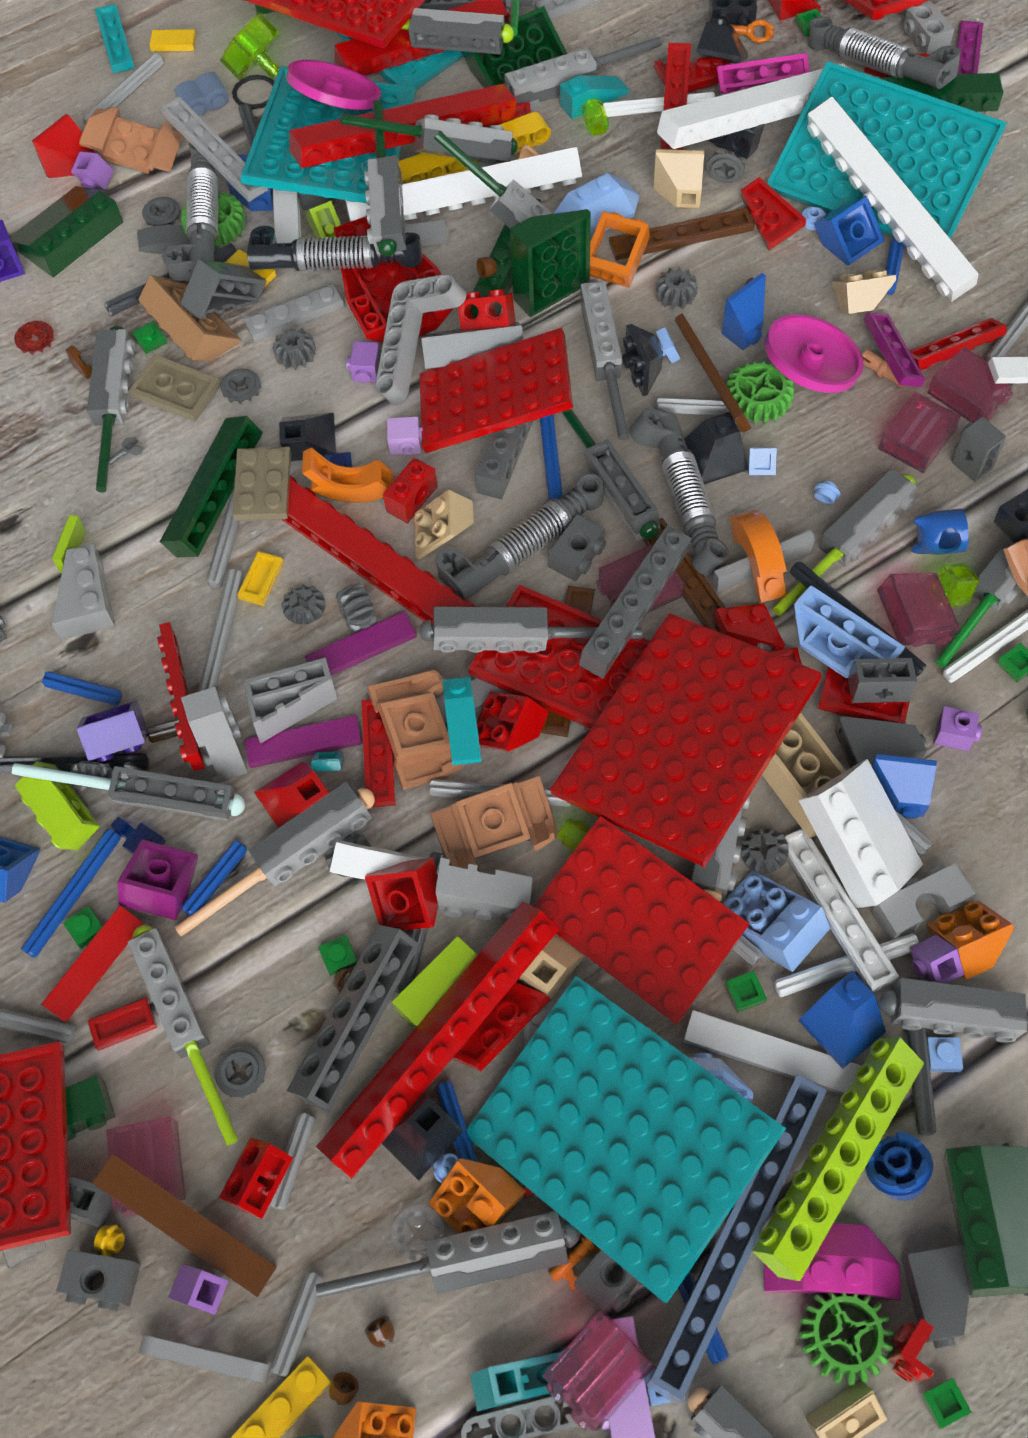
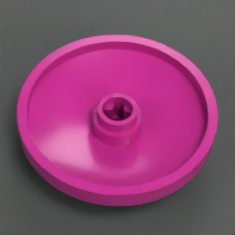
M297 60L291 62L288 66L286 75L288 83L297 91L321 103L344 109L366 110L372 109L373 102L380 98L381 92L379 87L367 77L351 69L317 60Z
M800 314L786 315L772 323L765 337V350L773 365L788 379L805 388L824 393L842 392L854 386L863 371V357L854 341L842 330L822 319Z

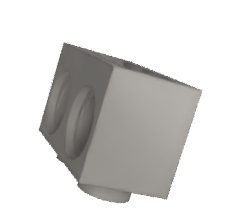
M932 1L907 9L903 28L924 54H932L940 47L950 46L954 28Z

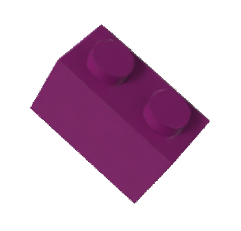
M141 840L117 881L119 905L176 920L182 910L181 905L188 897L198 854Z

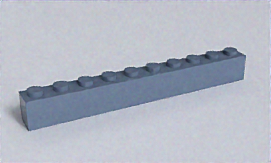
M799 1074L790 1083L773 1118L784 1126L786 1130L728 1213L646 1383L647 1387L676 1404L684 1399L759 1238V1234L766 1223L827 1092V1089Z

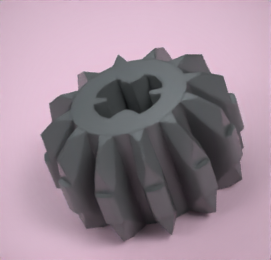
M680 267L675 271L669 268L667 273L661 272L656 282L658 301L663 302L664 307L671 305L673 310L676 306L684 309L686 304H692L698 290L696 277L691 275L689 270L681 271Z
M292 327L291 331L283 329L282 335H276L275 342L273 343L275 358L279 364H283L285 369L291 366L295 370L298 366L306 368L307 362H313V355L316 354L313 337L310 333H306L303 328L298 331L294 327Z
M359 583L351 584L337 592L336 598L340 612L347 626L353 632L366 629L376 623V612L370 596H368L366 589Z

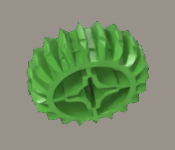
M219 190L218 236L214 242V246L217 249L219 245H227L229 241L236 242V237L242 236V230L245 229L246 222L243 206L236 199L235 195L230 196L228 192L221 194ZM185 203V209L182 210L181 224L185 234L187 203Z
M754 359L750 365L743 362L741 368L735 367L733 373H730L727 378L726 385L746 419H752L754 425L758 420H762L764 424L768 422V419L775 422L778 416L783 417L786 410H789L795 393L793 381L775 368L773 363L768 365L764 360L761 363H756Z
M833 1292L824 1294L825 1301L821 1295L816 1293L812 1296V1299L817 1308L811 1304L804 1306L806 1313L812 1317H801L799 1319L801 1325L809 1327V1331H802L798 1334L800 1339L810 1340V1344L804 1346L802 1352L805 1354L813 1350L816 1355L809 1361V1364L813 1367L821 1361L824 1364L820 1370L822 1377H826L831 1369L834 1370V1383H840L843 1373H845L848 1385L855 1384V1373L862 1383L867 1382L869 1379L866 1369L874 1376L880 1374L879 1367L875 1361L886 1365L889 1360L881 1353V1350L888 1352L893 1350V1345L884 1342L883 1338L894 1335L893 1330H883L882 1324L890 1320L889 1316L884 1315L879 1318L876 1314L882 1308V1304L877 1302L870 1307L868 1305L871 1299L870 1295H864L861 1299H858V1294L847 1296L846 1293H841L835 1296ZM840 1305L855 1308L866 1320L862 1322L852 1321L848 1318L846 1312L841 1310ZM829 1308L832 1314L830 1317L833 1325L830 1334L820 1338L819 1323L822 1315ZM842 1325H845V1330L848 1328L851 1330L860 1328V1331L853 1333V1336L849 1338L850 1344L846 1343V1339L843 1341L840 1338L834 1341L831 1340V1338L839 1335L838 1333L843 1330ZM871 1331L872 1346L867 1357L862 1360L860 1356L862 1352L859 1344L860 1338L864 1333ZM830 1346L841 1348L846 1357H850L852 1365L834 1360L825 1351V1348Z

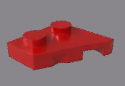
M765 603L719 608L713 614L722 634L756 647L759 643L773 646V651L781 650L785 647V643Z

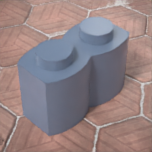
M215 72L204 73L194 81H185L174 88L176 98L180 96L198 116L205 114L208 110L221 108L229 102L226 89Z

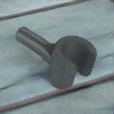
M126 438L122 443V449L110 457L109 465H112L129 453L136 456L140 455L143 447L135 445L139 440Z

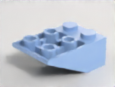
M751 871L722 903L750 923L742 936L762 951L770 960L791 972L797 968L830 929L822 906L755 871Z

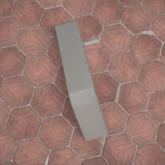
M449 274L404 281L399 283L393 290L375 384L376 391L393 405L402 404L409 393L423 313L456 308L463 304L466 299V290Z

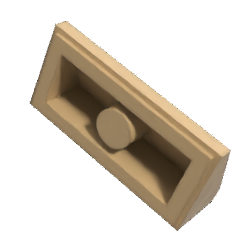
M858 1381L806 1417V1421L816 1438H861L887 1420L873 1390L861 1381Z

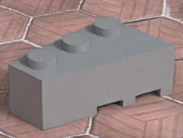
M93 543L66 550L52 619V626L61 640L115 627L103 562Z
M326 657L243 680L252 722L260 744L337 700Z
M214 686L181 697L188 723L199 748L202 747L206 755L204 760L206 765L210 767L214 783L248 773L237 740L242 735L226 696H219Z
M440 858L436 885V897L440 913H444L452 918L470 915L482 921L499 918L504 919L506 922L522 902L531 905L533 877L501 870H495L494 874L478 872V865L468 864L467 869L450 866V859Z

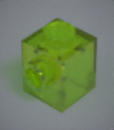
M966 562L942 565L932 592L945 608L967 606L970 604L980 579Z

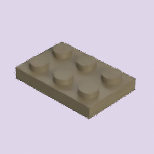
M155 354L131 386L129 393L135 399L196 422L219 389L221 383L217 377Z
M290 447L237 449L232 514L234 521L288 519L291 469Z

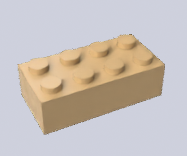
M800 713L762 776L808 838H811L817 834L799 800L846 770L803 714Z

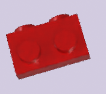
M919 1319L912 1323L908 1321L905 1326L901 1324L891 1339V1342L895 1345L888 1356L889 1362L894 1365L892 1370L909 1383L912 1379L916 1382L930 1379L934 1373L916 1359L934 1329L924 1319Z

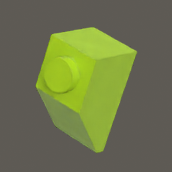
M331 201L304 211L316 239H321L322 237L324 239L326 237L329 239L330 237L335 238L334 228L341 224Z

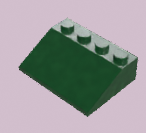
M544 6L519 16L518 33L509 43H503L501 54L461 51L472 74L483 88L504 83L506 73L567 54Z
M75 186L10 237L20 254L54 278L121 225L123 220L116 201L100 190Z
M588 209L533 216L510 228L513 300L530 318L580 290L581 284L590 280L591 212Z
M978 1145L946 1148L943 1161L970 1298L1028 1293V1147Z

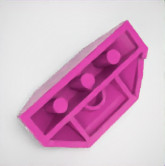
M807 53L717 66L716 68L719 91L723 95L810 72Z
M833 1223L801 1281L779 1278L764 1263V1292L808 1295L818 1293L823 1296L826 1293L833 1292L835 1296L846 1293L847 1296L858 1294V1298L870 1295L871 1299L900 1301V1264L867 1225Z

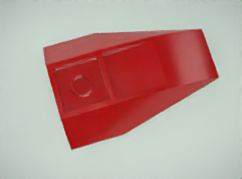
M367 216L335 227L334 234L335 237H342V239L344 236L346 238L348 236L351 238L352 236L355 238L356 236H367V229H370L371 225L368 224ZM423 253L422 263L411 268L401 266L397 263V260H395V263H391L389 260V264H385L383 261V264L373 268H366L365 265L361 268L359 265L357 269L355 265L354 269L352 266L350 269L347 266L344 269L342 266L341 273L347 305L365 338L383 344L392 293L399 283L442 275L438 267ZM454 308L423 313L419 336L437 330Z

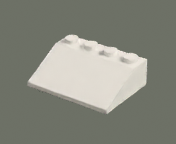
M868 759L861 761L799 800L856 908L877 906L899 891L923 865Z

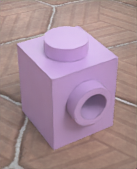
M418 417L387 418V440L390 455L421 453V432L423 429L419 426Z

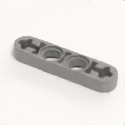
M143 1335L138 1351L140 1354L261 1383H266L270 1368L268 1364Z
M572 1391L483 1414L465 1422L461 1430V1438H468L467 1433L473 1430L472 1425L478 1423L481 1429L491 1427L488 1421L491 1418H496L495 1429L499 1438H534L587 1423L593 1416L594 1403L586 1392ZM580 1397L581 1402L588 1403L589 1409L584 1411V1418L578 1419L576 1413L565 1415L568 1423L560 1424V1411L555 1403L556 1401L563 1400V1408L572 1406L573 1398ZM545 1405L551 1407L555 1413L554 1423L548 1428L540 1427L535 1421L536 1410ZM509 1414L516 1415L521 1421L520 1432L513 1437L506 1436L501 1429L502 1419ZM493 1434L486 1435L482 1438H493Z

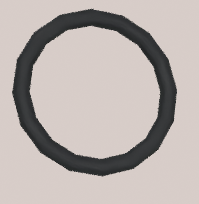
M251 75L240 79L232 90L233 100L238 105L245 104L237 97V91L242 84L248 81L264 80L273 86L274 80L264 75ZM268 100L259 104L249 105L251 109L263 108Z

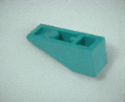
M579 75L560 84V107L573 120L603 106L604 103L612 102L629 94L630 89L618 76Z
M462 677L442 680L452 766L481 762L471 678Z
M578 1348L487 1367L470 1374L477 1411L586 1385Z

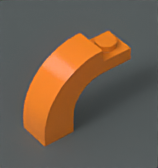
M313 448L303 451L302 474L312 480L311 490L332 500L352 503L379 500L383 498V493L394 481V472L380 460L360 467H342L331 463Z
M755 509L730 515L733 540L744 548L751 564L757 601L762 603L784 597L786 595L783 572H786V566L780 543L771 523L762 512Z

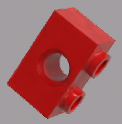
M413 457L383 493L386 512L408 524L414 517V513L423 506L438 487L435 468Z

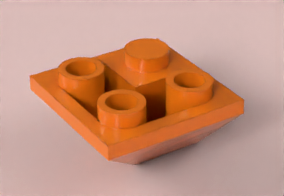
M979 900L967 903L962 908L949 914L940 915L936 920L926 924L931 937L938 935L957 949L964 975L961 977L965 980L994 967L1014 930L1011 922Z
M461 1158L456 1162L428 1204L460 1234L501 1224L526 1191L502 1168Z
M357 1402L332 1438H413L416 1408Z

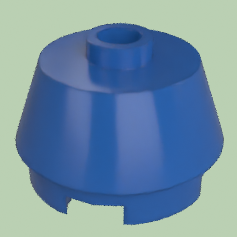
M896 1132L897 1136H890L879 1142L865 1168L867 1176L874 1187L892 1199L907 1201L918 1197L924 1191L933 1173V1160L930 1152L919 1139L908 1133Z

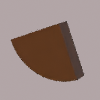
M73 345L68 347L65 351L72 366L87 380L91 378L92 368L89 364L87 365L82 361L80 351Z

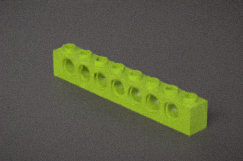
M900 1037L878 1038L873 1043L865 1062L856 1071L855 1079L849 1089L841 1096L840 1104L836 1111L825 1123L824 1131L816 1144L809 1150L808 1158L800 1171L794 1175L792 1185L784 1198L777 1204L773 1217L767 1227L760 1232L759 1240L752 1251L779 1278L801 1281L923 1067L924 1062Z

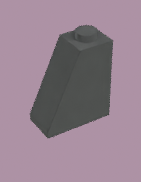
M844 716L839 718L835 728V733L850 768L865 759H868L870 764H872L876 754L923 759L927 751L926 739L922 734H919L916 725Z
M960 1245L905 1255L901 1258L916 1319H924L934 1327L925 1343L933 1342L935 1349L955 1345L954 1338L963 1336L965 1332L970 1296Z

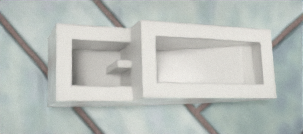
M341 840L336 842L330 872L365 880V876L370 873L408 860L424 858Z

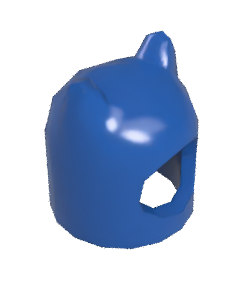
M962 508L933 511L914 518V524L918 526V543L912 547L911 552L931 555L966 552L969 531L967 518Z

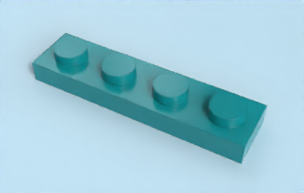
M116 4L95 8L113 73L135 68Z

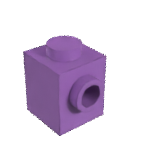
M79 152L71 170V173L81 181V185L84 188L106 190L114 172L97 153Z
M354 341L352 355L347 357V370L351 371L353 381L376 383L381 357L379 343Z
M944 706L937 720L934 744L969 751L974 741L979 742L982 725L978 724L979 713Z
M934 935L910 948L913 957L911 965L919 978H924L930 982L948 984L964 975L957 949L938 935Z
M181 1264L168 1298L215 1315L228 1280Z

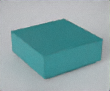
M316 752L311 761L312 770L314 772L341 770L344 763L343 752Z

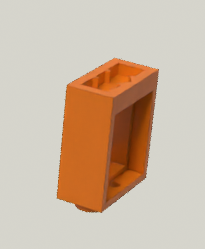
M603 211L590 242V277L630 288L650 238L649 224L640 219L632 220L625 218L616 212L607 213ZM607 228L637 236L626 266L595 257Z

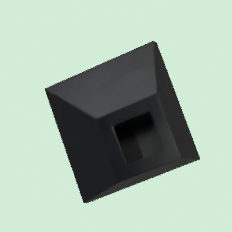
M629 324L626 325V337H623L625 354H622V360L625 368H629L631 371L633 385L635 388L639 387L642 395L646 396L662 369L663 351L653 333Z
M334 412L283 417L279 422L281 447H290L291 461L303 460V451L309 448H313L324 458L337 457Z
M423 1093L381 1144L416 1179L420 1180L464 1130L429 1096Z

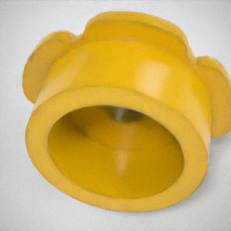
M116 1224L102 1226L94 1240L95 1250L100 1252L102 1256L107 1257L120 1252L125 1242L122 1228Z

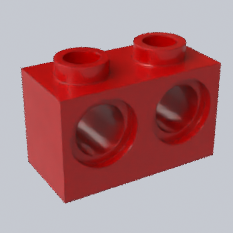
M504 289L491 290L488 296H480V292L467 293L465 301L458 307L461 331L509 327L516 324L512 293L504 294ZM495 302H499L502 305L503 311L501 315L497 314L494 310ZM472 304L478 308L479 313L477 317H474L470 312Z
M250 1137L218 1198L243 1212L263 1219L294 1157L270 1143Z

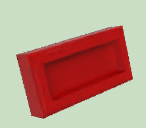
M147 997L87 1020L97 1051L157 1028L150 1001Z

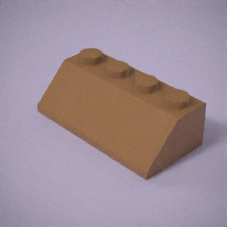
M150 275L138 300L145 307V311L157 320L159 327L167 331L172 337V341L185 351V355L193 361H211L239 344L241 339L216 312L209 313L206 318L199 319L180 305L188 282Z

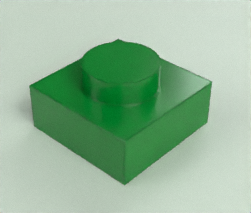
M817 9L796 14L795 22L804 36L809 35L810 21L816 17H822Z
M153 321L132 332L134 340L145 354L167 343L165 336Z
M1022 643L1001 656L997 662L1017 683L1028 675V649Z
M89 906L63 922V925L80 949L87 946L103 926Z
M346 935L318 947L330 976L335 975L340 969L350 968L357 964V959Z
M755 971L725 982V987L737 1013L765 1003L767 1000Z
M950 1378L920 1394L938 1429H943L972 1413L954 1378Z

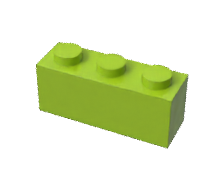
M36 761L33 765L36 767L59 770L56 767V765ZM23 776L16 783L15 787L21 794L22 802L31 808L36 815V821L46 829L51 836V842L57 848L79 850L100 827L69 783Z
M457 936L392 1001L395 1011L415 1029L478 954Z

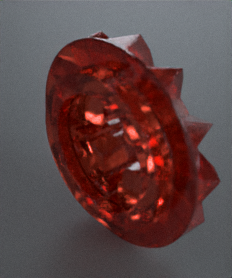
M31 321L22 325L14 336L17 348L23 354L29 352L31 355H34L36 351L43 353V349L51 348V342L55 340L52 327L43 321ZM32 334L37 336L38 341H33Z

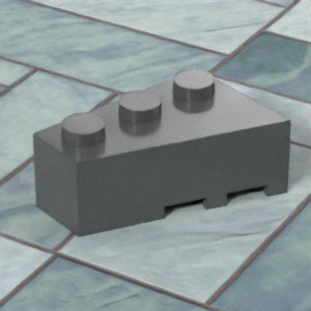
M198 259L180 305L199 319L206 318L207 314L212 312L217 314L224 313V309L229 307L238 309L258 303L267 280L253 270H250L247 266Z

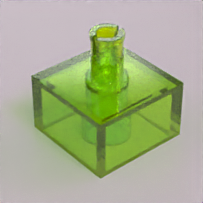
M259 12L232 38L220 62L238 80L243 79L257 64L271 79H274L280 67L267 53L280 32Z

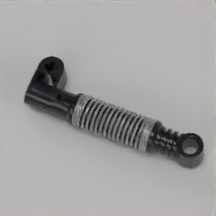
M270 226L254 228L250 233L247 248L250 270L294 268L296 271H311V269L315 271L317 268L319 271L320 267L322 270L324 268L328 270L329 267L332 270L333 266L335 270L338 267L341 270L342 266L344 269H346V266L348 269L351 266L354 269L355 265L357 269L359 265L361 268L364 265L366 268H373L383 264V261L385 264H389V260L391 263H395V260H397V263L401 266L411 268L420 265L423 258L420 236L414 232H405L406 250L396 251L391 256L377 254L374 244H369L368 235L356 236V238L354 236L352 238L344 236L343 239L342 237H335L334 239L332 237L330 239L328 237L325 239L323 237L321 239L308 238V240L306 238L294 239L291 243H277L275 229Z

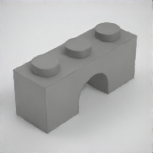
M955 863L946 868L944 865H940L932 869L928 873V877L920 881L918 878H913L906 882L902 890L874 906L872 914L890 941L908 935L919 928L923 919L916 909V903L922 901L929 902L939 910L941 915L949 914L970 903L975 896V892Z

